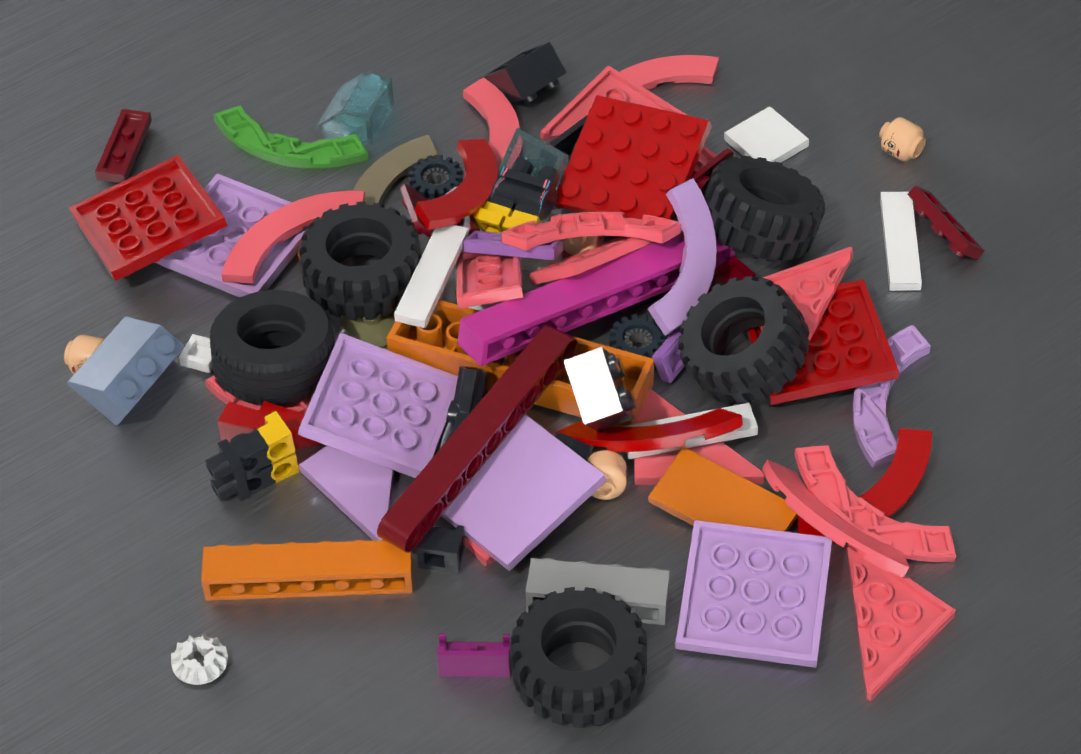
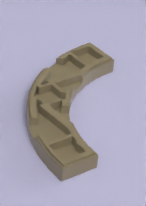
M429 134L410 140L384 154L363 173L352 191H365V202L368 205H373L374 202L382 204L387 194L393 188V184L399 178L406 177L414 163L418 165V160L421 158L427 161V156L432 155L433 159H437L438 153Z

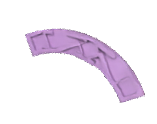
M694 178L670 189L666 194L674 208L679 223H681L685 247L683 248L682 263L677 281L662 299L648 308V311L665 336L681 326L683 320L686 321L688 319L686 315L690 307H695L698 304V298L703 293L707 294L716 266L717 249L713 220L705 198Z
M914 325L899 331L887 339L899 369V375L910 364L930 353L931 345ZM896 379L855 387L852 413L854 431L858 444L873 469L892 461L895 454L897 441L886 417V402Z

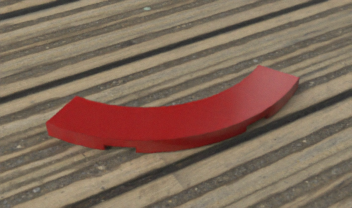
M485 138L458 141L456 149L464 162L466 176L456 189L444 196L416 203L414 211L428 230L460 223L462 218L469 215L472 217L477 214L480 208L485 207L498 177L496 157Z
M718 408L696 417L671 423L639 427L612 426L601 431H595L584 425L583 421H579L555 432V434L560 432L591 446L607 447V450L613 452H642L684 446L686 439L704 435L705 440L715 438L741 428L743 421L742 415Z
M899 428L895 454L888 470L871 489L858 498H863L873 507L884 512L886 517L892 518L912 497L924 475L932 447V431ZM799 515L797 516V533L826 537Z

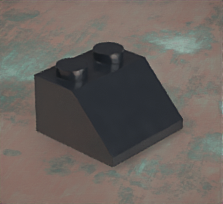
M550 42L521 52L483 77L495 85L511 104L520 101L522 105H525L538 97L535 93L543 88L544 91H547L558 85L560 82L557 78L567 72Z

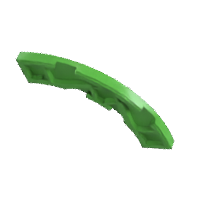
M241 105L213 114L214 122L231 142L247 153L275 164L297 168H333L369 160L368 151L357 133L345 137L307 143L300 142L298 138L278 133L273 135L263 130L262 125L253 120Z

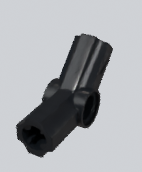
M459 367L455 396L448 408L446 430L438 451L485 396L489 371L476 367Z

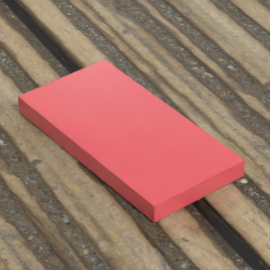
M624 236L613 238L600 244L595 249L584 250L533 271L529 278L532 285L575 276L654 243V241Z
M470 252L460 253L457 260L456 287L458 308L523 298L521 257Z

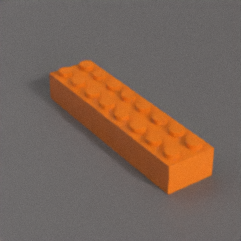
M438 300L426 328L395 321L386 337L387 349L389 351L458 376L460 366L476 367L489 371L486 391L493 387L523 351L520 350L480 366L458 344L461 318L479 312V310L468 307L459 309L457 304ZM576 338L578 343L573 357L602 347L609 353H613L616 359H621L626 372V377L622 378L626 390H631L637 408L632 409L635 419L613 427L635 424L648 393L654 385V359ZM564 367L534 404L582 418L566 367Z

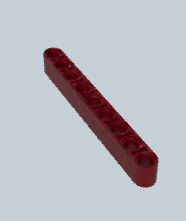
M548 324L542 327L383 516L377 529L378 537L406 553L411 552L565 367L564 360L573 357L577 348V339Z

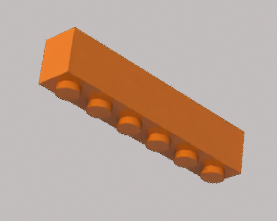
M385 540L321 541L319 543L287 542L285 544L264 545L254 543L237 546L217 545L203 547L201 582L205 601L413 593L412 551L406 553Z

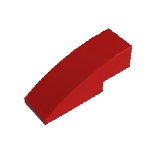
M266 401L263 402L259 411L228 402L217 420L221 441L227 439L230 442L238 434L250 433L266 425L264 417L277 411L292 433L295 449L324 445L297 435L305 416L304 413Z

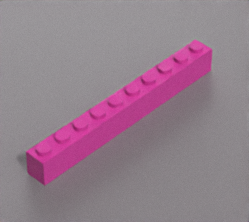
M684 232L662 244L657 242L649 244L575 276L563 278L524 293L523 298L507 300L461 318L458 344L480 366L525 349L541 328L547 324L565 333L666 292L672 288L680 274L683 248L685 247ZM716 237L715 268L735 256L733 248L728 245L724 246Z

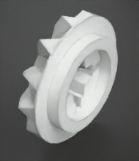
M205 633L201 637L196 638L189 635L187 641L183 643L177 642L175 652L171 653V665L174 674L181 681L193 685L206 684L217 679L224 672L228 663L226 646L220 643L218 637L209 638ZM196 651L200 652V654L204 656V666H201V664L198 663L196 659H194V654Z

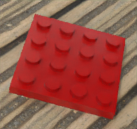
M596 95L558 186L559 198L556 204H554L555 207L578 213L624 212V218L643 219V215H651L674 220L676 213L666 194L670 189L691 179L712 127L710 121Z
M179 155L69 207L73 219L114 281L127 277L133 272L151 263L158 262L161 258L184 249L190 244L228 226L223 214Z
M864 279L838 285L810 340L808 353H804L806 360L802 368H797L795 371L797 376L791 383L787 381L782 386L784 388L778 394L773 392L768 395L771 405L899 378V369ZM759 326L746 330L751 345L762 332Z

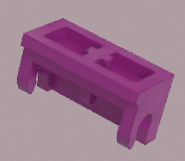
M439 633V646L437 648L439 676L510 677V634H503V642H447L446 633Z

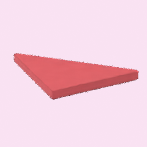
M608 65L541 130L540 138L542 140H554L586 115L588 116L596 95L644 105L649 101L657 109L687 114Z
M851 247L763 277L781 286L791 298L808 325L809 341L853 258V249Z
M650 389L635 424L685 414ZM723 442L688 448L755 484H764V473ZM680 450L634 458L635 485H657Z
M846 543L866 699L871 702L955 617L956 610L908 576H896L864 560L863 557L866 553Z

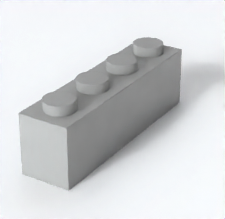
M531 558L526 586V612H528V606L537 599L540 601L545 600V594L555 590L558 594L564 592V588L575 587V590L584 591L585 587L595 588L596 593L603 594L605 591L615 595L616 602L620 600L626 602L631 607V613H636L642 623L665 625L670 571L657 568L625 567L619 564L601 565L585 561L568 562L552 558Z

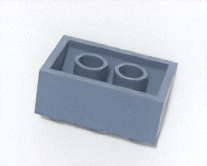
M125 316L66 384L115 425H118L185 345L159 324Z

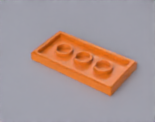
M684 446L648 496L649 503L694 526V520L788 532L798 516L785 503V499Z

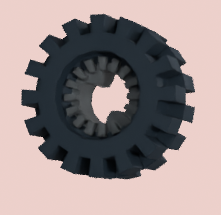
M432 155L427 156V161H424L423 158L419 159L418 165L414 163L408 173L409 186L428 200L444 196L456 185L459 186L463 182L462 167H460L457 161L453 162L451 157L443 160V155H437V159H433Z
M637 314L631 315V320H628L625 316L621 318V324L618 321L613 324V329L611 328L609 332V347L652 358L654 353L667 339V335L663 334L653 318L651 321H648V315H642V319H637ZM640 342L644 344L642 348L640 346L633 348V343Z

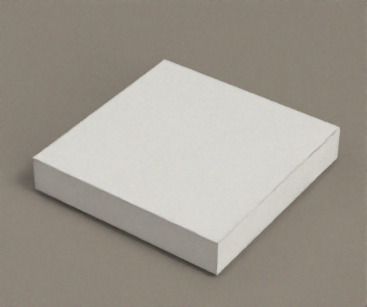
M770 106L724 132V140L742 156H751L755 159L758 157L766 158L770 162L776 161L781 163L809 146V138Z

